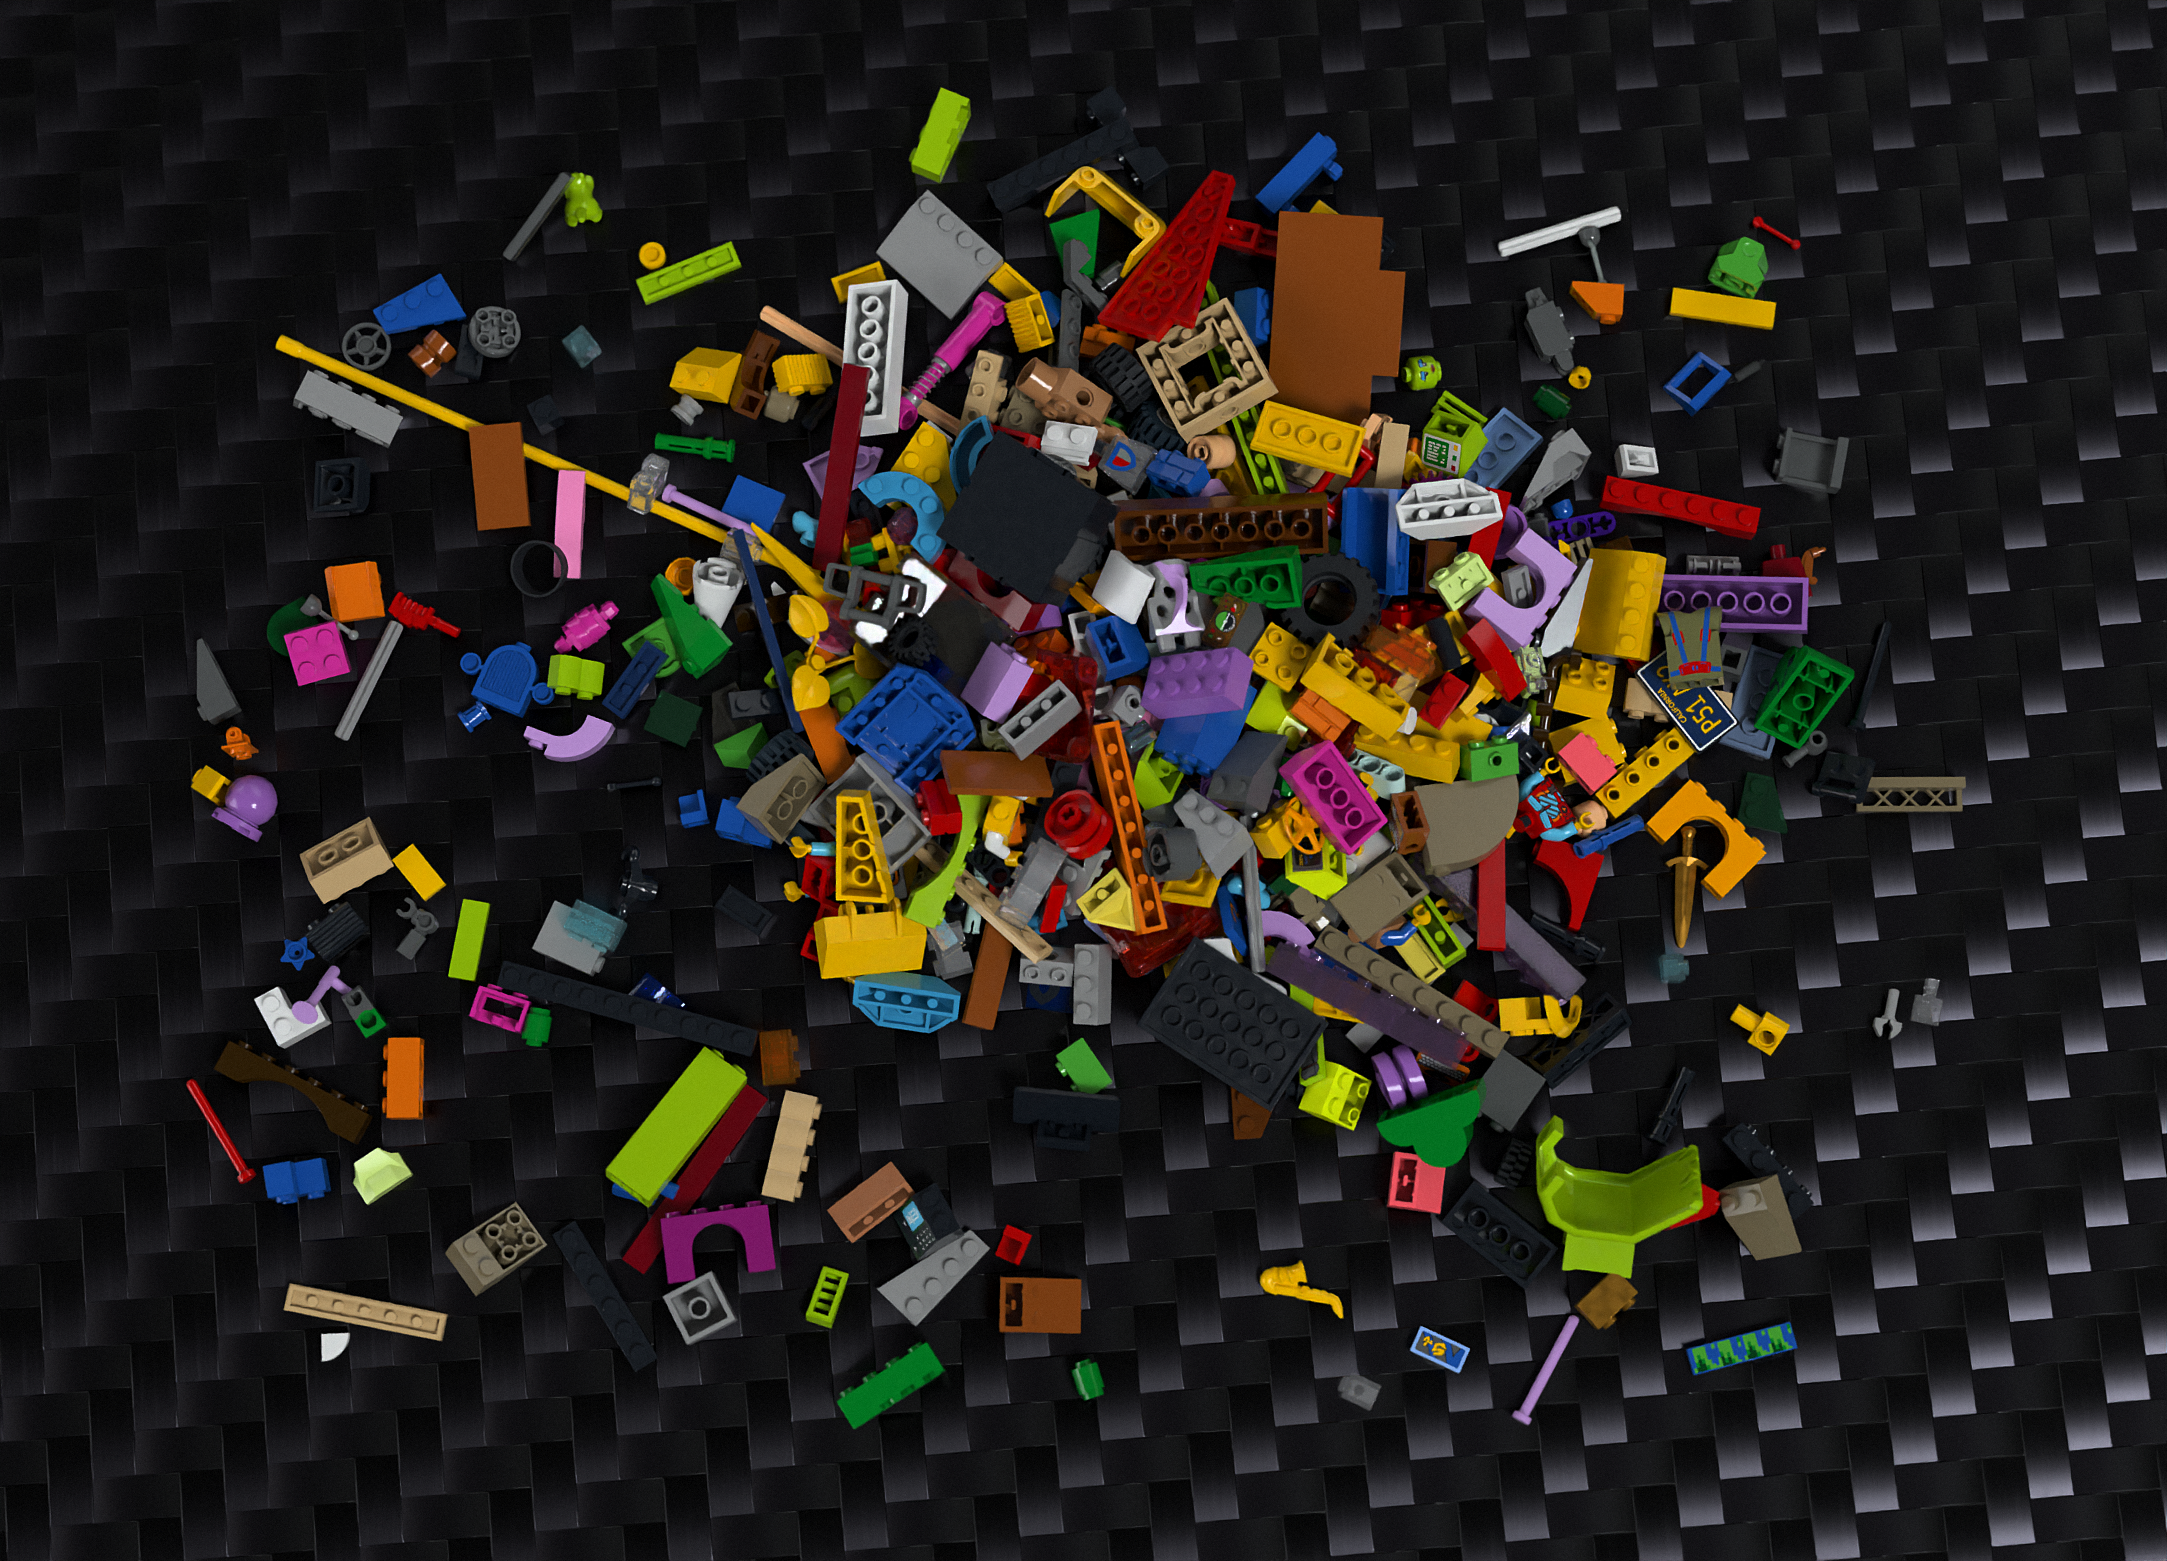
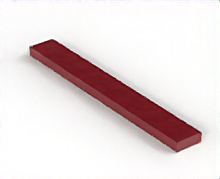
M843 363L812 569L826 572L828 563L841 562L871 367ZM835 569L834 574L839 573V569Z
M748 1084L745 1085L676 1182V1184L680 1185V1188L674 1200L667 1197L663 1200L622 1258L625 1262L645 1275L663 1249L660 1219L665 1218L666 1213L681 1211L682 1216H686L769 1099Z

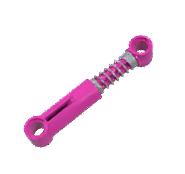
M984 291L977 296L973 303V310L933 355L932 365H928L927 371H922V376H918V381L913 382L914 386H909V391H905L901 395L898 425L900 429L907 430L914 425L918 417L917 408L922 403L921 399L923 397L927 398V392L931 393L930 389L936 387L935 383L940 382L941 376L945 377L944 374L955 370L993 325L997 326L1007 317L1006 308L1004 307L1006 302L988 291Z

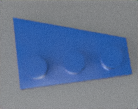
M441 274L373 310L386 335L414 330L420 326L430 324H444L445 321L467 319Z

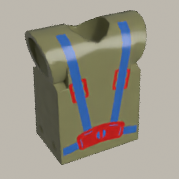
M1723 606L1700 608L1692 613L1681 611L1656 613L1665 636L1669 681L1672 691L1725 685L1719 637Z

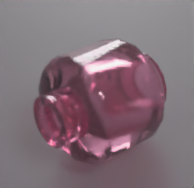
M901 507L890 518L886 529L894 543L903 546L911 545L919 525L916 512L912 507Z

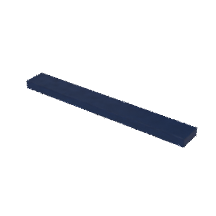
M743 528L735 530L732 534L790 726L793 732L804 731L799 712H796L794 707L792 688Z

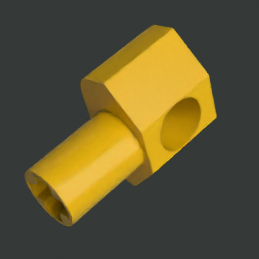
M1738 1004L1730 1017V1020L1751 1032L1748 1043L1770 1056L1790 1027L1789 1024L1769 1012L1760 1017Z

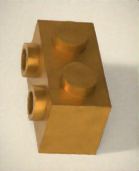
M1608 1273L1574 1307L1596 1330L1601 1327L1606 1330L1616 1321L1617 1318L1614 1315L1621 1308L1626 1311L1636 1302L1633 1297L1638 1292L1624 1277L1619 1274Z

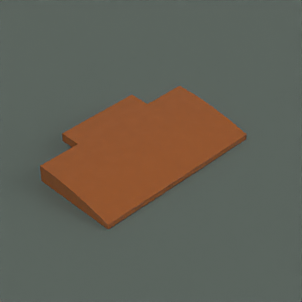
M1279 211L1269 374L1279 392L1267 398V400L1360 426L1365 418L1367 420L1370 418L1373 375L1398 377L1406 272L1380 270L1384 217Z

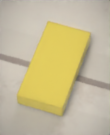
M1417 932L1403 945L1393 946L1417 979L1427 985L1446 971Z

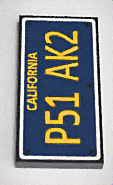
M1666 648L1632 673L1698 756L1740 724L1711 686L1671 690Z

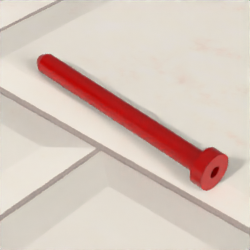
M193 1079L187 1081L188 1090L238 1171L239 1176L237 1179L239 1183L243 1184L253 1179L257 1175L253 1168L248 1169L198 1083Z

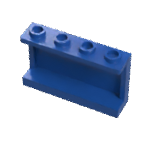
M1344 487L1341 496L1342 520L1340 531L1342 535L1339 552L1346 553V558L1349 559L1355 557L1360 560L1362 567L1366 566L1371 571L1370 576L1375 578L1379 594L1408 595L1410 535L1400 531L1395 511V505L1408 489ZM1340 585L1341 593H1351L1346 587Z

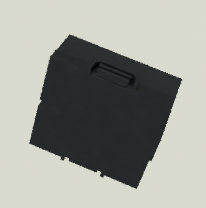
M998 430L969 477L971 483L968 487H963L935 535L965 554V560L972 562L980 570L1001 582L1003 586H1012L1035 603H1047L1062 607L1070 594L1069 589L1075 586L1082 572H1086L1102 546L1100 543L1110 528L1108 525L1113 523L1121 507L1077 479L1076 473L1049 455L1034 447H1029L1005 432L1002 433Z

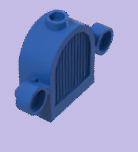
M517 641L516 645H505L497 648L488 656L485 664L475 653L465 654L460 661L461 668L466 674H480L471 693L475 699L520 718H523L532 696L537 703L547 705L554 699V690L547 687V683H538L540 676L539 668L530 654L531 647Z

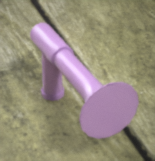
M329 967L306 1002L298 1001L294 1003L292 1013L298 1021L305 1024H313L317 1021L318 1013L315 1007L331 986L342 995L352 990L337 978L340 974L338 967Z

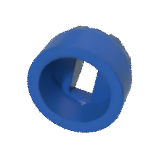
M1565 499L1550 507L1553 515L1559 520L1567 519L1573 513L1570 499Z

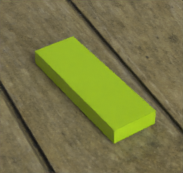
M463 899L448 977L476 981L491 904Z

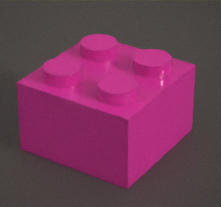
M337 619L288 632L284 635L299 686L351 671L352 668Z

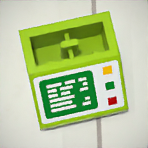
M1437 410L1423 430L1420 459L1425 467L1437 473L1443 471L1444 476L1452 475L1453 479H1461L1489 440L1477 422Z

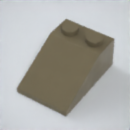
M800 753L753 784L741 798L736 808L759 833L782 844L827 783V780L808 758Z
M1777 1174L1735 1182L1717 1191L1720 1193L1718 1198L1721 1201L1720 1204L1726 1220L1756 1260L1802 1251Z

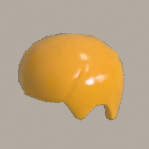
M688 557L676 559L669 564L665 572V578L680 590L683 596L694 594L692 571L696 561Z

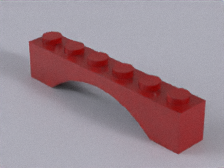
M1608 475L1603 483L1599 508L1622 513L1650 514L1679 519L1711 528L1725 535L1751 540L1756 534L1761 508Z

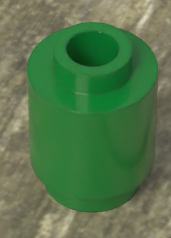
M529 1007V1013L526 1014L521 1037L526 1040V1045L542 1047V1043H548L552 1021L550 1010Z
M1090 1359L1075 1363L1076 1369L1072 1370V1375L1079 1395L1082 1394L1083 1400L1103 1395L1102 1387L1105 1386L1097 1362L1091 1364Z

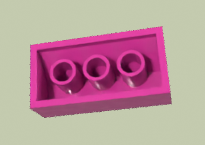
M1326 740L1298 752L1278 770L1334 849L1350 856L1388 822V819L1331 740Z

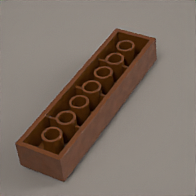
M1326 492L1114 500V503L1121 507L1114 519L1116 551H1120L1130 561L1229 557L1272 547L1298 545L1300 554L1329 553Z

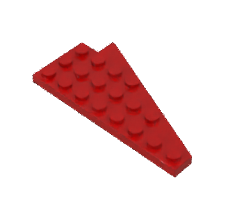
M1215 170L1210 173L1098 315L1097 319L1101 325L1158 343L1173 324L1193 330L1236 182L1233 175Z

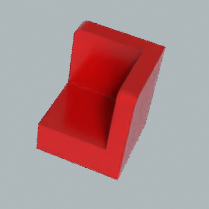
M1007 1224L996 1251V1256L1019 1266L1032 1235Z

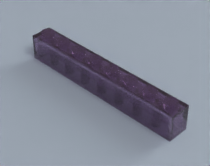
M1421 851L1413 852L1406 862L1416 875L1422 877L1429 884L1431 891L1441 895L1448 902L1450 909L1455 913L1461 914L1467 920L1468 926L1477 932V875L1470 868L1454 871L1443 877H1436L1435 874L1426 875ZM1505 902L1506 949L1499 952L1506 957L1505 960L1511 967L1518 969L1525 976V980L1530 985L1537 987L1544 996L1552 995L1559 1001L1560 1006L1567 1003L1585 983L1586 979Z
M1287 940L1286 943L1279 942L1265 971L1445 1066L1456 1070L1470 1043V1040L1466 1039L1467 1033L1456 1027H1453L1452 1031L1443 1027L1444 1021L1431 1014L1428 1018L1418 1014L1420 1008L1408 1002L1404 1006L1397 1003L1395 995L1383 989L1381 993H1378L1371 989L1372 983L1361 977H1358L1357 981L1348 977L1349 971L1336 964L1333 968L1323 964L1325 959L1313 952L1309 956L1300 952L1301 946L1290 940Z

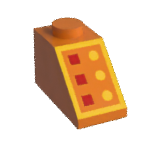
M1572 281L1569 293L1593 320H1600V323L1614 324L1616 321H1620L1623 315L1624 284Z

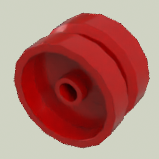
M1082 790L1069 791L1058 797L1049 807L1044 821L1046 833L1071 858L1076 859L1089 858L1100 852L1108 843L1113 833L1114 825L1111 815L1087 791Z

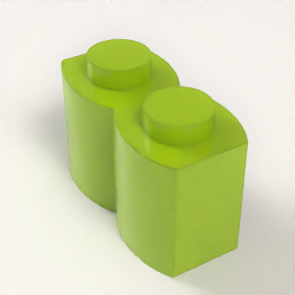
M553 655L550 657L547 687L555 689L556 694L570 695L572 692L577 694L579 699L592 700L593 696H598L602 693L605 664L569 655Z

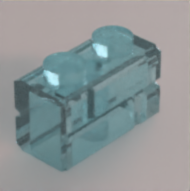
M577 899L563 928L569 932L567 935L569 938L582 943L583 939L593 943L591 948L606 954L607 950L615 952L627 927V923Z

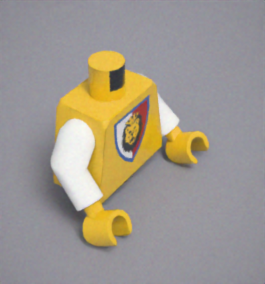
M993 796L983 826L982 841H985V846L989 851L1004 859L1006 866L1021 867L1018 864V857L1024 858V853L1011 851L1008 845L1023 800L1026 803L1040 807L1042 804L1037 802L1038 797Z

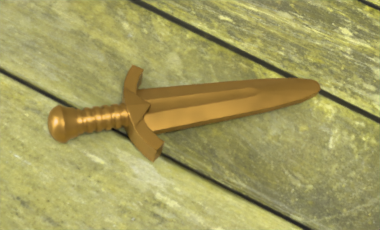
M1685 826L1680 831L1683 837L1682 856L1664 863L1667 868L1675 864L1674 923L1675 939L1678 948L1685 946L1688 937L1696 869L1698 867L1704 871L1708 867L1701 860L1691 856L1692 840L1696 834V830L1691 826Z

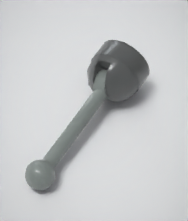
M1598 227L1579 231L1581 243L1591 249L1599 280L1598 283H1607L1603 278L1595 248L1600 240Z
M312 593L300 608V611L307 616L319 614L328 621L335 620L322 610L320 599ZM338 622L339 628L348 634L349 639L356 640L359 634L356 630H350Z

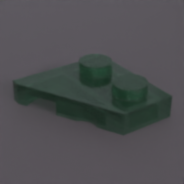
M1747 772L1737 820L1744 826L1786 835L1788 829L1774 778Z

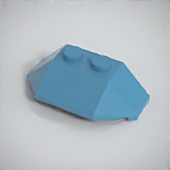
M898 971L856 977L852 1003L857 1008L859 1007L877 1026L931 1033L958 1019L961 993L938 977Z

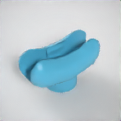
M804 511L795 512L792 518L793 529L802 535L800 542L807 547L815 549L819 520L811 518Z
M1240 872L1229 874L1225 880L1228 891L1245 898L1243 874ZM1258 873L1261 911H1266L1271 903L1270 895L1265 890L1269 883Z

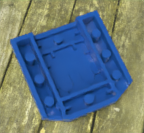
M897 663L834 728L853 746L858 744L894 776L893 781L912 798L915 796V793L919 792L921 781L932 780L942 770L939 757L941 750L961 751L976 737L977 733L968 710L961 701L927 671Z

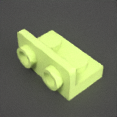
M1463 552L1455 557L1454 563L1449 567L1438 570L1433 575L1434 578L1428 583L1431 588L1437 589L1449 610L1456 611L1495 579L1478 554Z

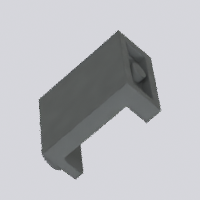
M1787 427L1783 434H1779L1776 448L1780 449L1779 459L1775 458L1772 473L1776 474L1775 482L1836 494L1841 488L1849 438L1838 437L1837 440L1792 432L1793 428Z
M1502 1049L1483 1075L1487 1092L1486 1099L1477 1118L1484 1116L1490 1121L1488 1125L1500 1134L1503 1131L1509 1133L1546 1079Z

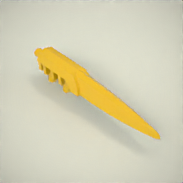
M753 522L751 523V529L775 560L810 598L823 606L826 613L857 641L862 638L876 640L884 648L891 661L895 658L889 651L891 647L888 645V641H892L888 634L889 630L881 629L879 625L854 619L849 621L840 619V609L845 599L825 592L823 590L824 579L775 538ZM858 606L856 607L857 610L870 613L874 610L863 606L861 609Z

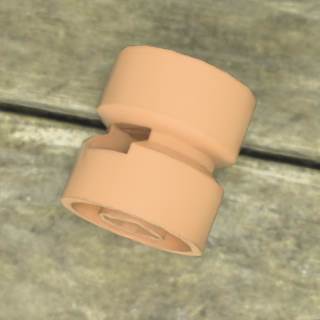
M1225 434L1197 436L1188 444L1187 458L1193 460L1194 457L1201 459L1207 465V469L1226 468L1232 465L1235 460L1236 446L1231 437Z

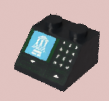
M936 1183L911 1196L893 1214L918 1261L965 1236Z

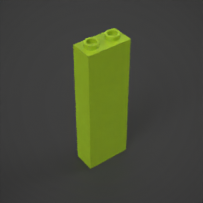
M704 1047L606 1169L607 1178L648 1208L747 1084L745 1071L736 1064L732 1066L724 1061V1056L715 1049L709 1050L707 1047Z

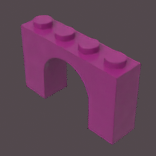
M752 1201L745 1203V1208L735 1209L734 1204L718 1206L719 1211L708 1212V1208L692 1210V1215L682 1216L681 1211L666 1213L665 1218L660 1219L668 1285L695 1280L692 1256L693 1240L703 1228L713 1224L730 1226L739 1233L745 1247L748 1274L775 1270L768 1205H761V1201Z

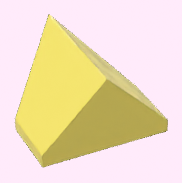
M1117 868L1110 871L1076 901L1089 922L1136 931L1131 888Z

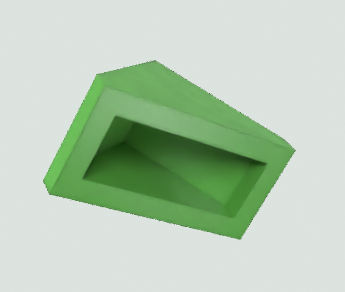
M760 722L715 744L714 747L724 766L748 769L753 758L770 739Z

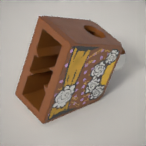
M1417 791L1391 794L1388 828L1398 854L1405 855L1422 851L1430 832ZM1404 812L1408 813L1407 817H1404Z

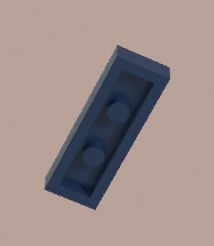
M646 640L602 704L621 719H625L670 655L650 640Z

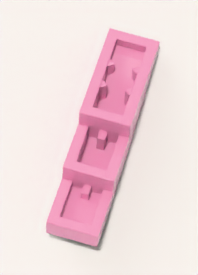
M559 470L555 545L566 556L568 562L567 578L581 577L586 471ZM554 552V577H560L561 564Z

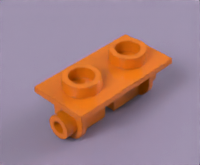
M231 727L227 730V745L221 747L231 757H236V760H245L251 758V754L259 753L258 749L251 745L249 736L243 734L239 728Z

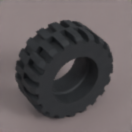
M1329 551V553H1322L1320 556L1315 554L1307 555V560L1304 562L1301 560V607L1279 609V616L1284 625V630L1297 637L1303 644L1307 643L1314 649L1328 633L1336 638L1334 643L1340 649L1344 650L1347 648L1350 651L1357 649L1360 642L1364 643L1369 638V633L1374 630L1379 615L1380 596L1375 578L1370 576L1371 571L1366 566L1362 567L1360 565V560L1355 557L1351 559L1346 558V553L1338 552L1337 555H1330ZM1324 582H1334L1346 587L1354 599V609L1351 616L1346 621L1333 626L1321 625L1311 620L1305 612L1304 599L1307 592L1315 585Z

